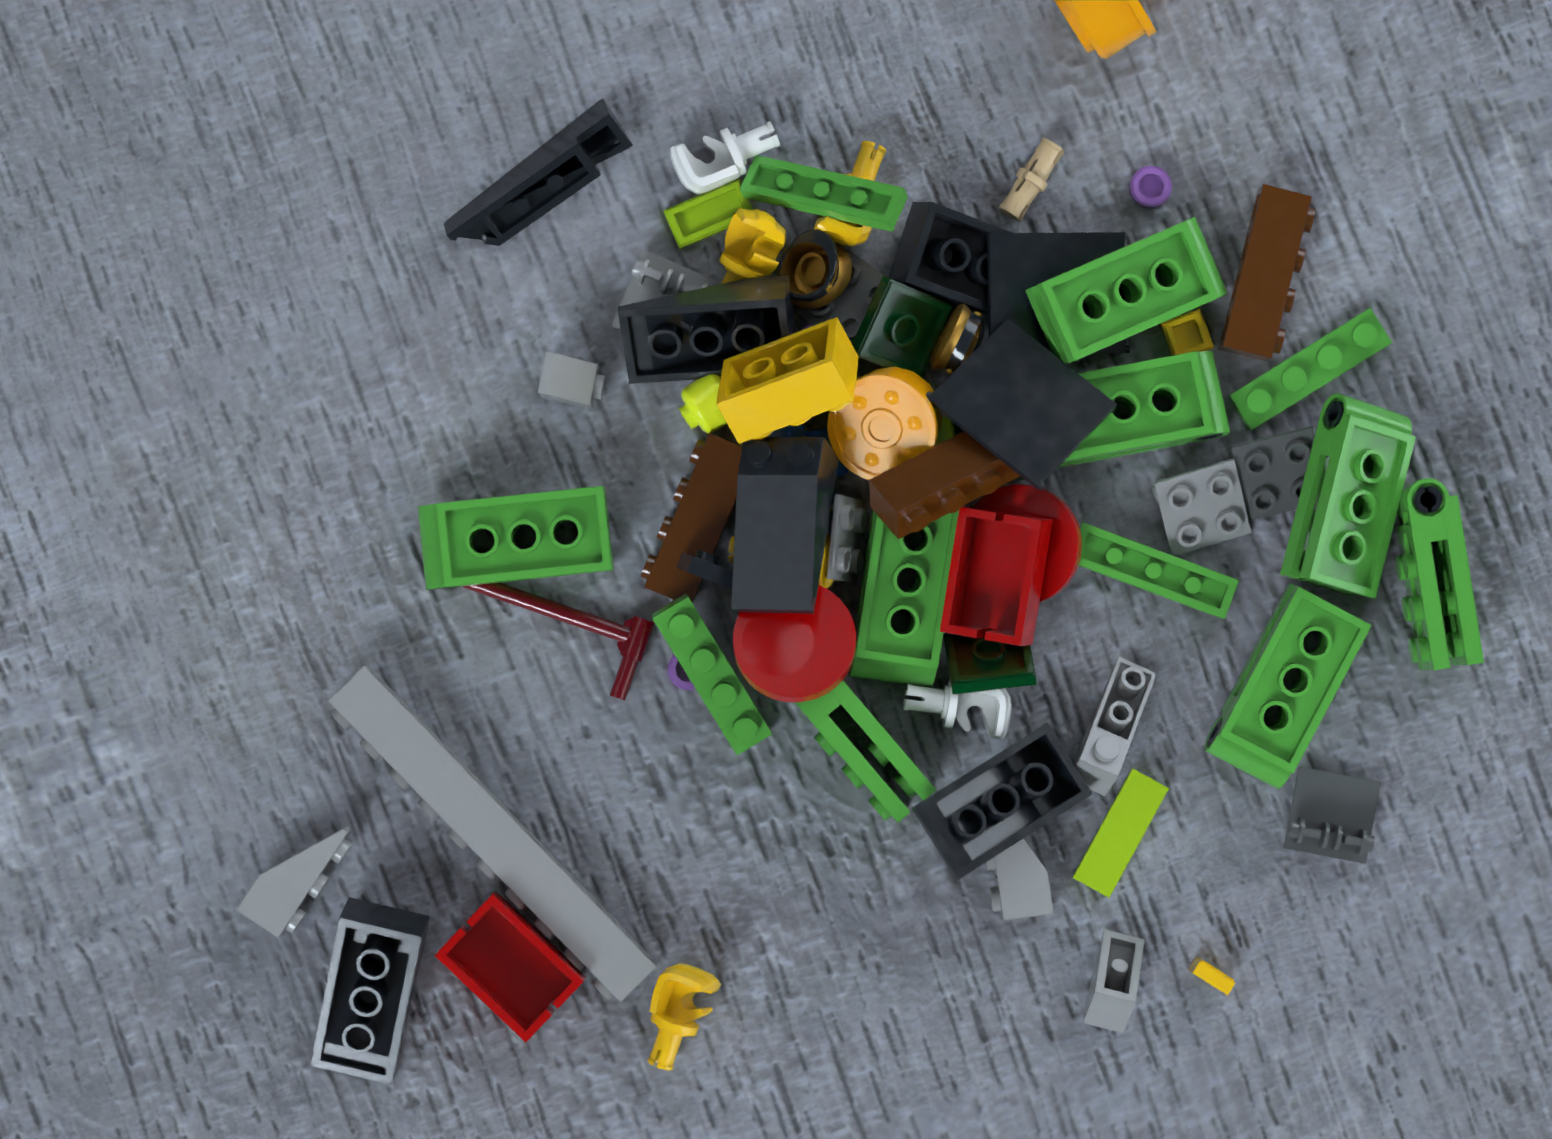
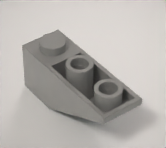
M1118 657L1073 762L1089 789L1103 796H1106L1120 774L1157 674L1121 657Z
M346 827L260 874L236 911L277 938L284 935L286 930L293 934L306 915V912L301 910L308 897L312 896L316 899L327 884L329 877L324 875L331 862L335 861L339 864L352 846V842L347 840L352 830Z
M1024 838L986 862L987 871H995L997 886L989 887L993 912L1000 911L1001 918L1004 921L1054 914L1048 872Z

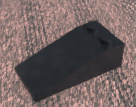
M912 202L889 278L958 306L964 303L970 310L988 315L987 233L1013 232L934 202Z
M789 275L746 278L618 307L629 384L696 380L710 374L718 375L721 378L723 361L725 359L796 333Z
M766 437L761 440L751 439L743 442L737 477L731 601L733 612L814 614L839 458L824 437Z
M1046 723L911 809L955 879L959 880L1091 796L1092 792L1053 730Z
M351 897L348 898L339 917L310 1066L392 1085L423 954L430 916Z

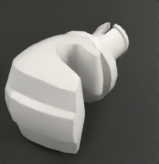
M769 121L737 137L734 133L731 134L728 128H724L719 131L723 143L709 136H704V146L712 151L715 157L711 163L706 164L695 158L684 144L672 146L669 150L673 167L681 183L686 189L696 194H701L723 186L746 174L745 165L747 164V159L774 147H779L780 142L777 135L762 141L759 140L774 133L773 131L775 130Z
M950 679L948 685L944 686V689L915 686L908 683L906 685L905 695L922 697V700L904 699L903 710L905 711L912 710L940 714V719H943V727L952 728L956 719L960 727L968 732L971 726L967 717V711L971 706H977L983 715L986 732L990 737L1004 739L1008 732L1012 704L1011 696L1006 688L953 695Z

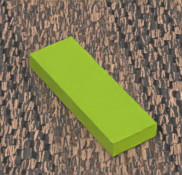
M1131 768L1072 878L1110 898L1169 788Z

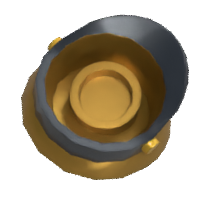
M818 229L806 231L796 237L789 247L784 249L783 255L779 260L777 276L789 275L792 303L801 308L816 309L828 305L845 290L852 274L850 255L841 245L834 242L829 234Z
M964 303L960 304L952 312L930 356L932 370L947 369L946 372L951 375L981 345L984 334V323L981 313L977 311L972 313Z

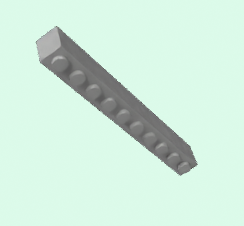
M363 666L328 700L334 707L330 712L334 719L346 730H349L352 726L363 737L359 743L364 750L375 760L382 756L390 764L392 769L388 773L394 781L404 790L411 786L422 797L417 802L418 805L433 820L440 816L451 827L446 832L448 836L462 850L469 846L480 857L476 861L477 866L491 880L498 876L509 887L505 891L507 897L519 909L523 910L527 906L538 917L534 924L548 939L552 940L556 936L567 947L563 954L577 969L581 970L584 966L587 967L596 977L592 984L605 998L610 1000L615 996L621 1002L657 967L658 963L369 666Z

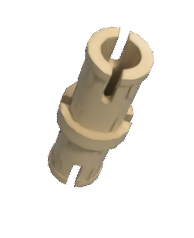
M1042 138L1026 166L1019 168L1016 173L1017 180L998 209L1010 218L1021 222L1037 194L1044 192L1048 185L1046 180L1065 151L1054 142Z

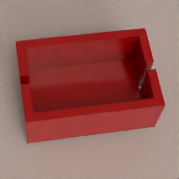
M963 506L958 513L940 632L973 638L985 637L984 640L1017 646L1033 644L1053 520L1021 514H1008V512L974 506Z
M495 891L466 921L473 928L470 930L464 924L434 956L526 1043L554 1013L555 1010L549 1004L552 1002L558 1009L585 981L586 976Z

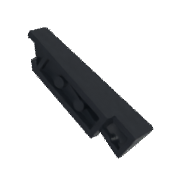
M601 99L445 221L444 227L448 238L455 241L457 237L482 240L487 245L500 246L598 178L601 173L596 164L633 146L605 100Z

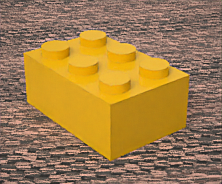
M838 317L725 359L723 361L716 405L738 444L751 439H764L775 430L788 425H801L815 415L826 411H839L850 402H853L859 356Z

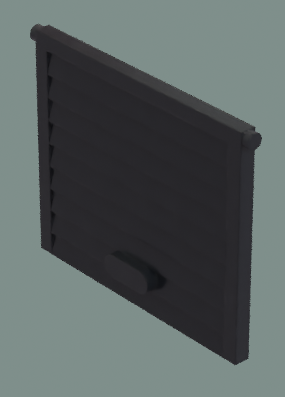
M1125 232L987 233L989 336L1009 319L1051 352L1025 290L1125 247ZM1119 287V294L1125 301V293ZM1083 302V311L1089 317V308ZM1126 339L1094 353H1130V345H1126Z
M1009 319L1000 325L933 393L929 391L926 394L933 407L1039 490L1045 487L1044 481L1117 407L1114 401Z

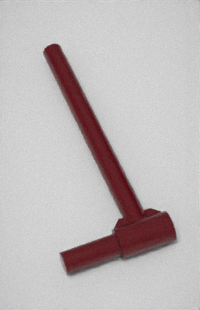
M502 583L463 586V588L617 640V647L620 655L623 657L610 696L626 700L638 662L643 660L655 625L654 622L633 616L622 625Z

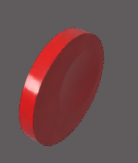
M1018 484L998 488L993 493L985 495L975 504L974 507L1008 512V514H1021L1053 520L1039 603L1054 597L1068 585L1080 563L1082 536L1075 515L1060 497L1044 488L1039 490L1032 485Z
M821 585L818 586L814 614L740 612L733 630V649L736 663L747 682L767 697L783 702H805L817 699L836 688L846 677L853 664L856 652V631L852 616L840 598Z

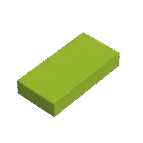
M740 178L663 210L679 250L726 231L738 208L753 210L749 199L744 198L739 190L742 185Z

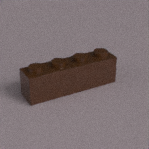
M1263 184L1258 189L1218 350L1262 361L1270 360L1273 352L1280 353L1286 332L1285 329L1279 328L1283 312L1290 313L1296 289L1289 288L1293 272L1300 273L1306 249L1299 248L1303 232L1310 233L1316 209L1310 207L1312 196Z
M963 431L870 479V506L896 538L900 539L912 532L922 530L929 523L948 513L957 512L971 501L983 495H989L1000 486L1021 476Z
M709 433L706 441L698 439L689 462L696 464L690 480L682 477L673 497L674 501L679 502L673 518L665 516L658 532L657 539L663 541L657 556L649 554L640 577L647 579L644 588L673 600L687 593L692 603L694 602L703 578L676 567L682 552L695 557L697 549L714 555L736 503L737 477L742 446Z

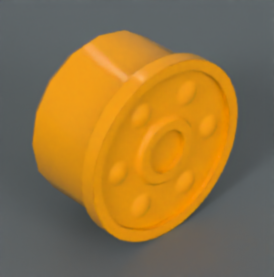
M1054 0L1086 52L1096 51L1100 58L1108 59L1141 36L1146 34L1149 38L1157 33L1139 0Z
M896 366L876 368L866 375L857 378L854 401L839 411H829L827 430L829 441L840 462L852 473L870 480L934 447L942 423V413L932 406L926 396L927 392H934L931 385L915 372Z

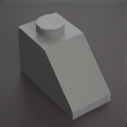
M546 351L538 394L543 399L592 408L593 399L601 400L605 375L598 374L600 368L598 364Z
M1104 929L1088 989L1083 1023L1124 1033L1136 1003L1145 939Z

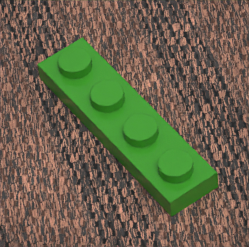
M759 155L754 156L739 189L746 199L820 216H828L833 219L893 232L908 198L903 187Z
M1369 308L1233 392L1228 398L1248 430L1251 431L1390 345L1392 341L1372 309Z
M1081 522L1082 554L1079 563L1080 567L1217 618L1225 619L1239 580Z
M687 593L652 613L653 621L736 755L741 754L772 735L771 730Z

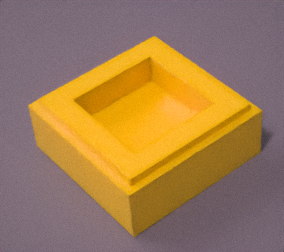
M1200 309L1160 323L1171 356L1195 351L1203 352L1214 348Z
M1195 957L1188 968L1191 973L1226 995H1229L1235 985L1233 978L1200 957Z

